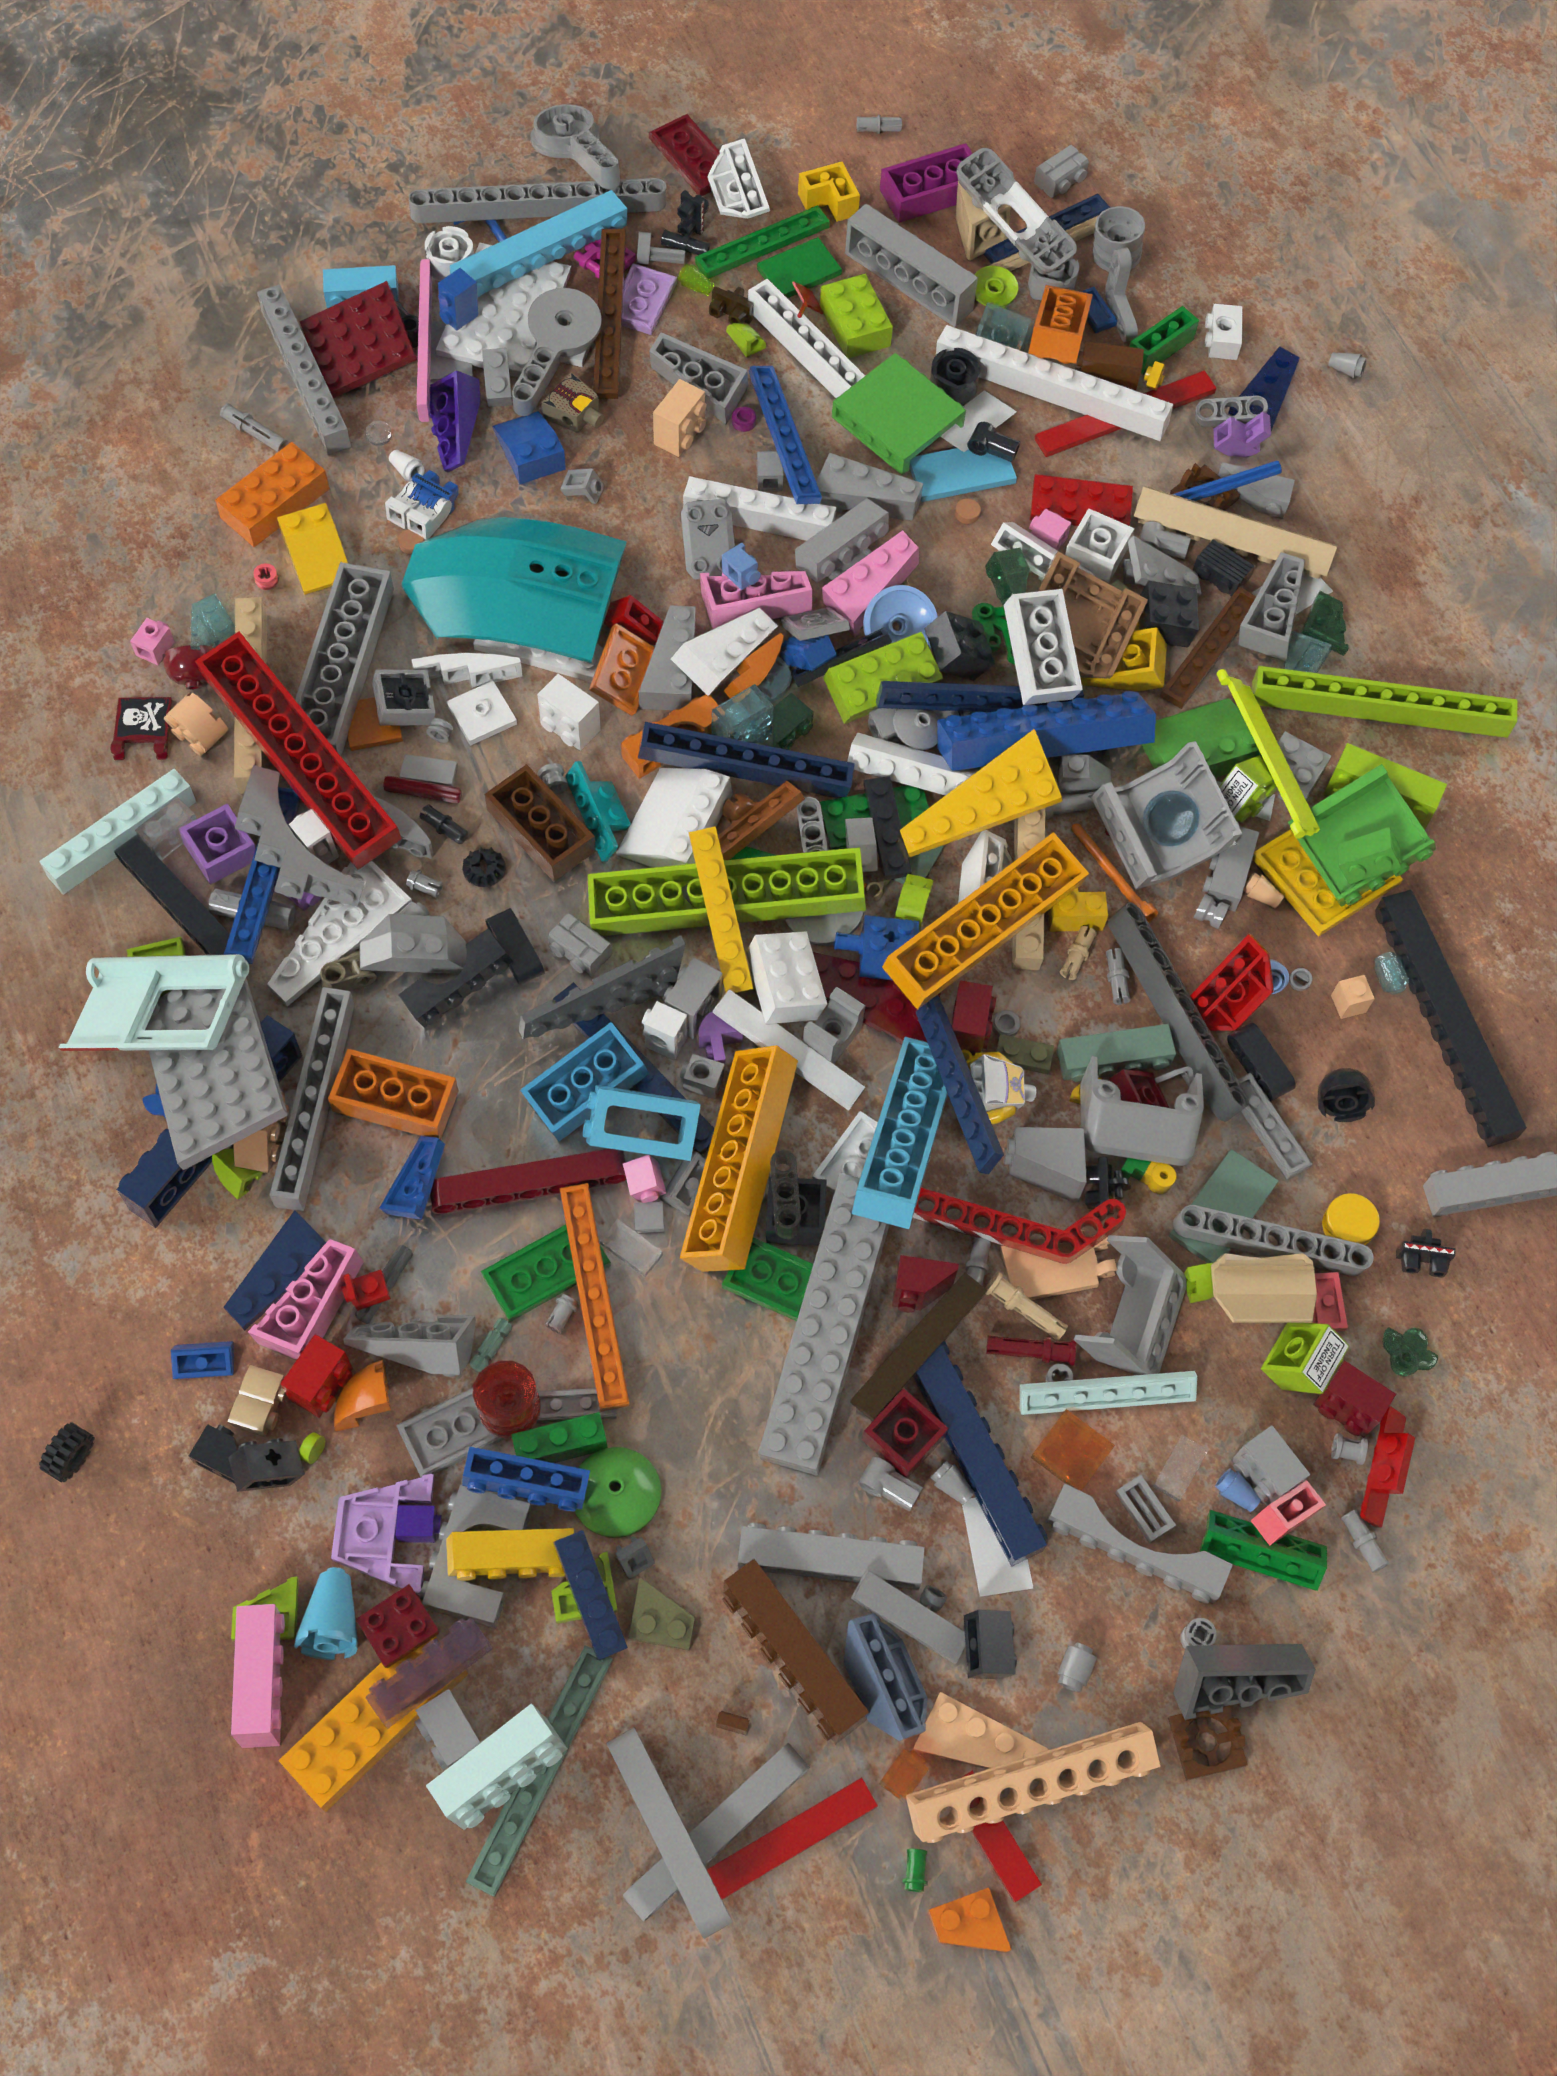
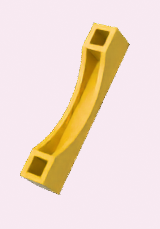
M716 826L688 832L720 971L722 972L725 992L727 993L730 989L737 994L754 990Z

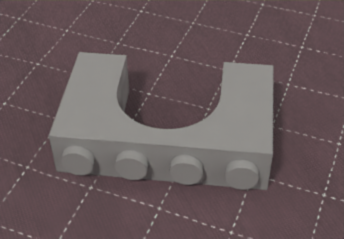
M460 1485L458 1493L453 1492L451 1495L448 1510L452 1512L449 1521H444L441 1526L439 1539L442 1540L439 1552L434 1551L431 1557L429 1569L433 1571L430 1580L423 1583L420 1599L423 1600L422 1604L426 1610L496 1629L505 1601L503 1592L457 1580V1576H448L446 1539L452 1532L526 1530L532 1513L531 1503L517 1499H504L497 1494L487 1491L483 1494L474 1493L467 1490L466 1486Z

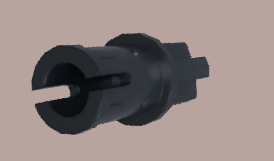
M430 804L422 809V811L427 813L426 815L420 812V819L436 828L438 834H445L458 844H463L467 841L468 831L452 821L451 816L443 815Z

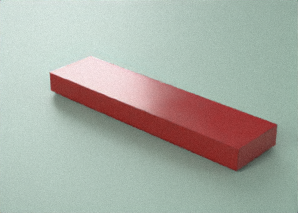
M972 1770L962 1777L969 1776L975 1773ZM976 1797L971 1801L970 1809L975 1808L979 1804L980 1797ZM1003 1820L998 1823L989 1824L985 1822L974 1826V1829L971 1830L973 1836L1014 1903L1042 1885Z

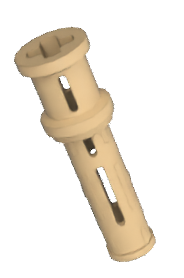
M997 1272L985 1288L988 1290L986 1295L991 1294L1004 1303V1308L1007 1310L1014 1309L1058 1341L1066 1332L1068 1325L1025 1296L1023 1288L1013 1286L1002 1278V1273Z

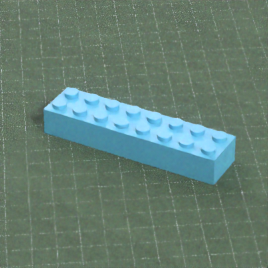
M904 1037L857 1187L852 1210L853 1215L910 1229L948 1095L927 1042Z

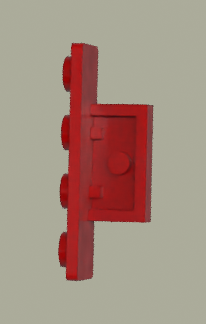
M1389 1406L1380 1421V1430L1374 1448L1372 1465L1367 1478L1364 1499L1361 1504L1360 1517L1376 1528H1381L1383 1525L1389 1494H1403L1415 1443L1414 1436L1409 1433H1403L1406 1417L1392 1406Z

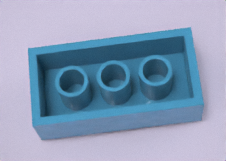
M610 1022L520 1091L556 1139L561 1141L581 1126L585 1120L590 1119L592 1109H588V1098L590 1092H595L596 1085L629 1090L649 1075V1072L613 1023Z

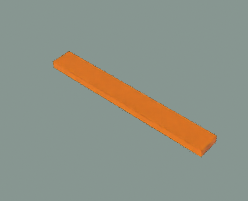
M585 1183L560 1188L600 1412L630 1406L589 1185Z

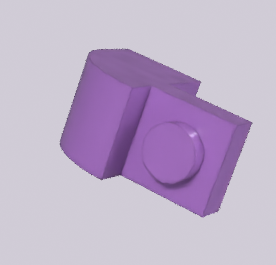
M1262 412L1246 424L1233 417H1229L1214 428V449L1227 456L1249 457L1259 453L1260 443L1271 436L1270 415Z
M710 1012L702 1020L699 1027V1048L705 1047L708 1059L725 1064L726 1059L723 1045L743 1042V1034Z

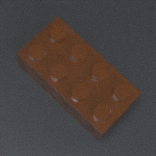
M527 764L484 794L487 811L553 882L596 852L595 836Z

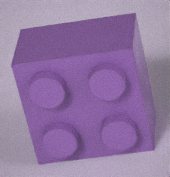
M228 804L179 828L183 844L210 885L251 864L256 850L249 835L244 831L235 829L237 817Z

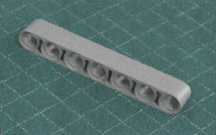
M1197 1205L1185 1206L1173 1220L1175 1232L1185 1238L1267 1257L1303 1253L1313 1261L1314 1268L1339 1272L1348 1276L1361 1274L1372 1265L1374 1260L1371 1249L1363 1244ZM1184 1216L1193 1219L1194 1226H1189L1185 1222ZM1212 1222L1221 1226L1222 1233H1218L1213 1229ZM1240 1229L1246 1230L1250 1235V1239H1245L1241 1235ZM1268 1235L1273 1236L1277 1240L1278 1246H1274L1269 1242ZM1296 1242L1304 1245L1305 1252L1298 1250ZM1324 1248L1332 1252L1333 1259L1325 1255ZM1352 1255L1359 1258L1361 1266L1353 1262Z
M635 1727L607 1742L606 1744L703 1939L733 1923Z
M789 1743L782 1747L689 1833L705 1866L810 1768ZM662 1858L623 1894V1897L644 1922L679 1890Z

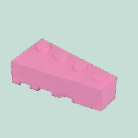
M901 531L822 587L824 604L849 621L850 630L848 631L854 638L859 634L860 628L863 626L865 610L871 599L885 588L901 585L919 564V547L904 531Z
M806 571L772 572L771 575H761L755 584L743 590L737 587L723 573L722 576H709V573H700L701 595L712 629L758 608L771 619L812 611V588Z
M329 1239L304 1267L305 1271L296 1281H292L286 1288L287 1292L276 1304L273 1303L266 1310V1316L258 1325L254 1324L248 1333L259 1345L296 1360L315 1334L323 1338L344 1300L341 1286L346 1284L343 1275L349 1273L353 1279L356 1278L364 1263L356 1249Z
M275 1604L237 1606L231 1735L242 1748L281 1746L280 1697L282 1696L283 1685L282 1678L280 1677V1665L283 1664L284 1652L283 1646L280 1645V1633H284L285 1620L284 1614H280Z

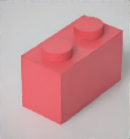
M1306 1480L1269 1504L1251 1522L1270 1546L1309 1520L1326 1504Z

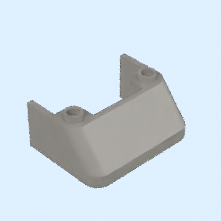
M1092 1056L1080 1083L1081 1128H1084L1085 1148L1095 1153L1178 1166L1187 1165L1195 1152L1204 1109L1202 1074H1195L1187 1093L1177 1097L1174 1109L1121 1100L1120 1090L1114 1083L1098 1079L1097 1057Z
M1108 1235L1107 1241L1121 1253L1120 1259L1116 1264V1273L1125 1284L1110 1334L1098 1332L1095 1336L1075 1335L1074 1341L1099 1362L1135 1375L1159 1374L1186 1290V1277L1148 1237Z

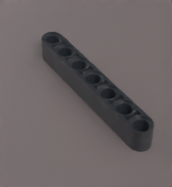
M135 835L114 850L116 857L206 955H224L230 933L139 836Z

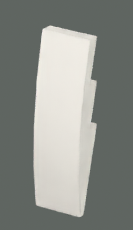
M457 653L411 659L413 670H428L429 679L442 677L444 685L470 679L473 688L482 686L490 681L495 683L522 677L521 661L518 657L482 653Z

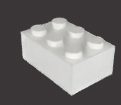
M807 931L755 935L746 954L765 1024L817 1020L826 1007L827 1001Z

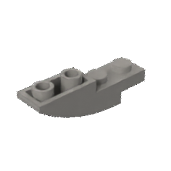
M373 796L399 829L402 839L391 846V848L397 849L399 847L409 851L416 857L424 856L432 859L434 856L432 843L419 825L394 805Z

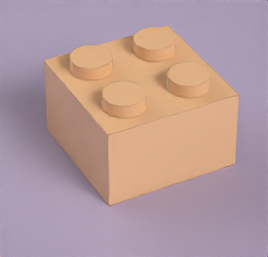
M681 379L677 381L653 412L654 445L677 457L685 449L688 450L690 448L693 438L697 433H701L706 425L705 391Z

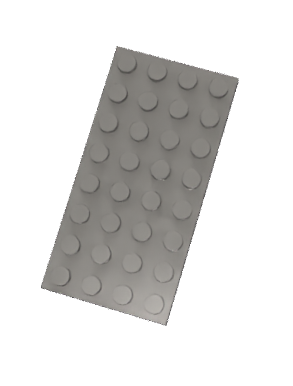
M245 978L215 1049L149 1050L177 1164L183 1170L288 1116L247 978ZM226 989L170 991L159 997L145 1030L209 1029Z

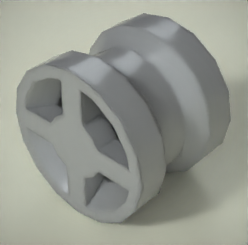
M548 764L538 770L539 778L555 795L567 790L568 782L563 777L564 769L561 764Z

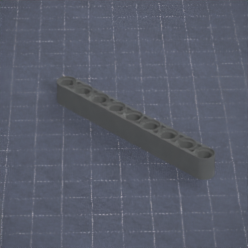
M1131 902L1126 903L1108 919L1109 928L1163 1024L1169 1025L1172 1040L1186 1065L1192 1068L1194 1077L1196 1073L1202 1074L1203 1095L1213 1113L1221 1121L1227 1122L1249 1105L1248 1097L1144 914L1137 905Z

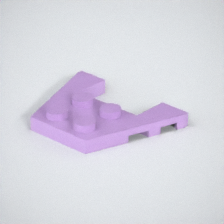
M427 1474L414 1480L396 1482L395 1485L379 1489L377 1487L339 1497L331 1559L334 1562L400 1589L410 1584L416 1595H420L423 1586L424 1566L393 1563L397 1505H400V1502L432 1504L434 1474Z

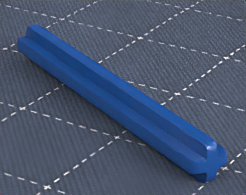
M1274 461L1173 495L1193 501L1204 499L1281 474V464L1279 461Z

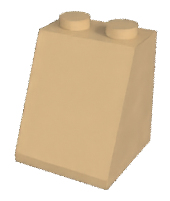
M958 181L956 221L966 257L970 261L984 254L986 249L1008 238L981 208H976L972 204V197ZM1007 204L1001 205L997 210L998 214L1009 225L1011 206Z

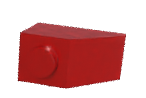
M632 595L610 602L604 624L611 629L617 623L645 642L656 645L664 621Z

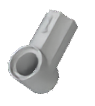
M1150 521L1143 525L1139 539L1164 554L1185 559L1191 537L1165 531L1163 525Z
M872 1457L858 1481V1485L866 1492L877 1497L883 1496L910 1512L923 1487L895 1472V1468L885 1460Z

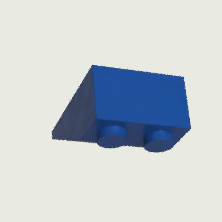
M539 411L493 426L495 435L519 485L566 470L564 449L555 431Z

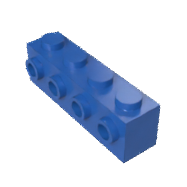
M469 1446L462 1486H466L467 1490L483 1494L485 1491L496 1492L499 1497L513 1500L516 1497L526 1498L529 1503L543 1506L546 1505V1502L557 1504L559 1509L572 1512L576 1511V1508H583L590 1470Z

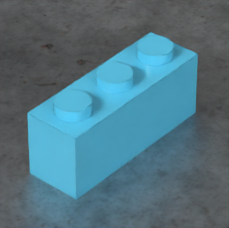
M396 266L323 269V292L326 307L334 306L385 281L389 283L395 300L399 302Z

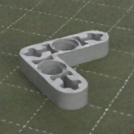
M1128 248L1114 250L1105 288L1106 300L1111 312L1117 319L1116 327L1123 342L1132 341L1138 336L1137 323L1125 295L1132 265L1131 253Z

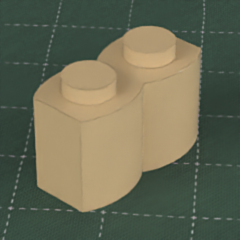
M250 1365L228 1419L230 1425L266 1437L268 1431L273 1430L276 1426L279 1415L276 1413V1408L279 1402H284L287 1397L280 1385L285 1376Z

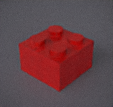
M315 1334L280 1385L291 1402L320 1418L323 1412L327 1413L332 1408L336 1400L335 1394L352 1377L353 1372L351 1371L353 1367L345 1351Z

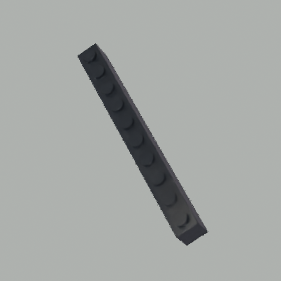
M1412 889L1382 897L1375 909L1376 919L1379 924H1382L1386 932L1387 942L1390 947H1393L1397 955L1399 968L1405 972L1408 978L1410 991L1418 999L1422 1016L1427 1018L1431 1027L1432 1038L1438 1042L1442 1050L1443 1061L1450 1067L1454 1075V1084L1458 1090H1461L1464 1096L1466 1109L1470 1115H1473L1477 1124L1478 1135L1485 1141L1487 1147L1518 1139L1527 1127Z

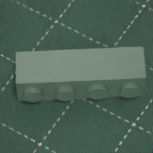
M1168 1024L1060 1039L1056 1050L1063 1081L1072 1079L1074 1082L1082 1081L1092 1056L1097 1057L1098 1076L1106 1078L1119 1073L1123 1069L1141 1071L1147 1068H1153L1154 1070L1165 1069L1172 1064L1176 1055Z

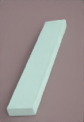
M1195 1371L1020 1384L1019 1409L1021 1415L1192 1402L1196 1401L1197 1374Z

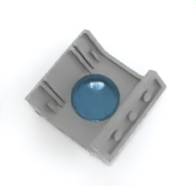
M1196 741L1187 743L1166 764L1119 787H1114L1112 782L1103 784L1091 797L1136 889L1169 881L1237 845L1236 840L1242 835L1239 824L1235 820L1227 800L1224 798Z

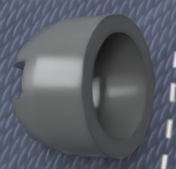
M926 1585L920 1597V1604L925 1607L929 1605L931 1606L930 1610L936 1612L943 1607L947 1596L939 1589Z

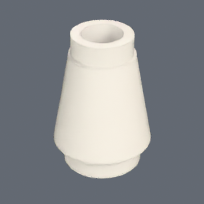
M399 450L392 451L389 456V462L392 463L406 481H412V477L416 473L423 476L425 469L421 460Z

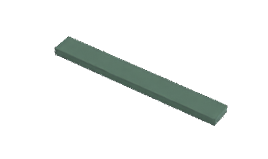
M586 1645L584 1646L548 1717V1721L568 1749L562 1753V1758L556 1764L550 1767L545 1766L536 1773L537 1777L533 1782L525 1787H518L510 1794L511 1797L504 1804L466 1883L493 1897L496 1896L613 1661L612 1658L605 1657L597 1660L594 1650Z

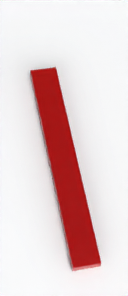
M1204 370L1161 386L1156 391L1151 390L1143 394L1172 403L1173 410L1215 394L1216 386ZM1085 415L1037 433L1034 440L1045 457H1049L1123 428Z

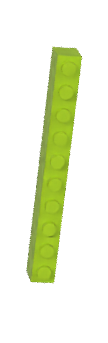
M1258 666L1251 687L1259 706L1508 738L1517 723L1518 699L1265 666Z

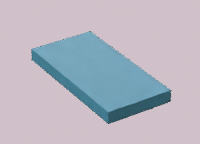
M955 448L915 456L910 460L909 466L913 480L923 483L921 502L1016 484L1017 480L1011 462L989 453L979 456L972 453L969 449L963 452Z

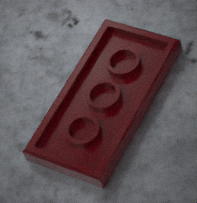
M688 114L649 132V139L697 195L704 196L712 192L708 174L720 151Z

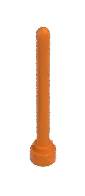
M1079 823L1073 824L1071 830L1127 900L1137 905L1148 923L1151 922L1158 915L1157 909L1152 903L1141 900Z

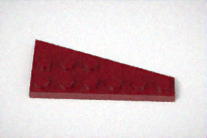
M813 952L827 1003L830 1001V995L833 990L838 987L865 1005L864 1024L878 1032H885L895 1038L896 1042L901 1045L903 1044L904 1037L927 1042L916 1015L917 1008L893 980L859 977L860 962Z

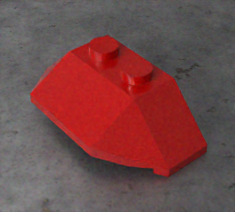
M1248 934L1190 995L1210 1031L1238 1030L1274 992L1270 953L1251 934Z

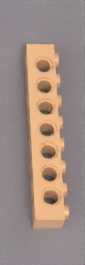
M1138 1722L906 1795L914 1833L922 1842L934 1843L944 1839V1835L954 1832L966 1833L973 1830L974 1826L985 1822L989 1824L998 1823L1004 1819V1816L1013 1813H1029L1034 1810L1035 1806L1057 1804L1062 1802L1064 1797L1073 1794H1089L1093 1791V1788L1101 1785H1117L1122 1782L1123 1778L1148 1775L1152 1769L1160 1767L1153 1731L1142 1722ZM1127 1750L1124 1760L1118 1762L1120 1753ZM1098 1759L1096 1768L1089 1771L1090 1763ZM1069 1769L1067 1777L1059 1781L1061 1772ZM1039 1778L1038 1786L1029 1790L1031 1782ZM1010 1787L1008 1796L1000 1799L1002 1790ZM976 1797H980L979 1804L975 1808L970 1809L971 1801ZM951 1806L949 1814L944 1818H939L941 1810Z

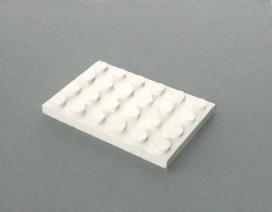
M479 243L475 253L492 245ZM551 261L539 269L530 271L520 278L511 280L499 288L482 294L478 297V317L457 331L449 324H446L436 348V355L472 363L473 366L484 368L482 350L507 348L509 375L519 378L537 346V342L531 334L528 325L529 308L533 301L544 292L556 288H565L571 274V266Z

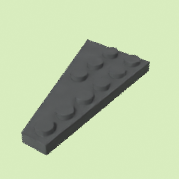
M680 935L672 939L674 944L661 951L659 947L650 950L649 955L639 962L630 960L592 979L594 984L581 991L579 987L570 990L569 995L559 1002L550 1000L522 1014L518 1030L522 1039L531 1036L539 1037L545 1032L556 1028L564 1029L578 1021H588L603 1013L617 1012L622 1007L628 1005L642 1004L647 999L657 996L663 997L669 986L674 987L677 982L686 945L682 936Z

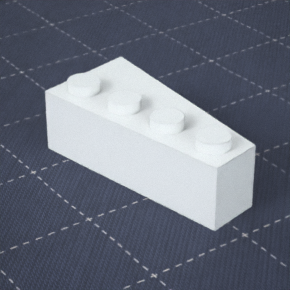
M758 608L683 643L671 660L709 696L746 657L751 655L769 637L778 625Z

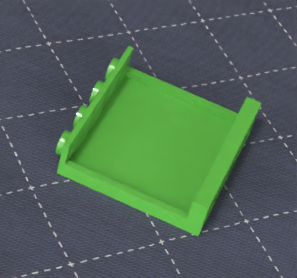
M896 353L833 401L832 418L901 475L909 470L912 458L952 426L957 424L962 428L966 415V410L959 402L954 401L942 388L933 384L925 374L917 371L906 359L901 358Z
M1382 764L1311 807L1310 809L1320 830L1312 836L1305 835L1297 839L1341 907L1345 904L1349 906L1356 903L1362 898L1361 895L1370 889L1375 891L1381 888L1386 883L1385 880L1393 875L1397 877L1409 870L1411 864L1416 861L1423 862L1434 854L1433 851L1436 850L1435 841L1430 839L1390 780L1388 772ZM1293 819L1288 821L1289 827L1294 822ZM1390 827L1400 846L1401 867L1348 884L1339 867L1338 844Z

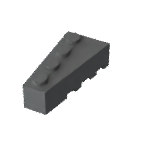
M1302 1644L1186 1646L1173 1695L1184 1719L1187 1720L1196 1718V1713L1209 1710L1210 1714L1223 1712V1707L1240 1704L1241 1708L1252 1706L1254 1702L1262 1698H1268L1269 1702L1308 1694L1316 1669Z

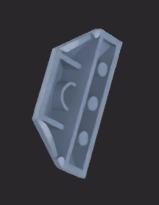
M875 1613L850 1620L848 1622L844 1665L858 1698L869 1711L868 1721L898 1741L925 1732L928 1697L903 1640L888 1625L881 1622L880 1617Z

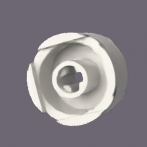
M447 226L442 227L443 231L437 233L433 231L427 236L425 240L426 259L430 260L434 280H443L450 275V265L474 254L472 239L468 237V233L465 230Z

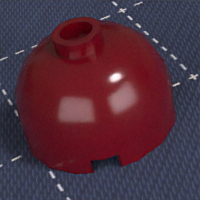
M191 645L166 650L165 654H163L166 674L175 683L185 685L188 690L202 688L201 684L207 681L201 675L195 661L212 650V646L199 645L200 650L191 649Z

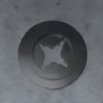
M479 847L474 852L470 851L466 859H463L462 870L464 877L472 885L489 887L498 883L503 878L506 865L501 853H497L492 847L490 849ZM483 859L488 865L486 874L479 867Z

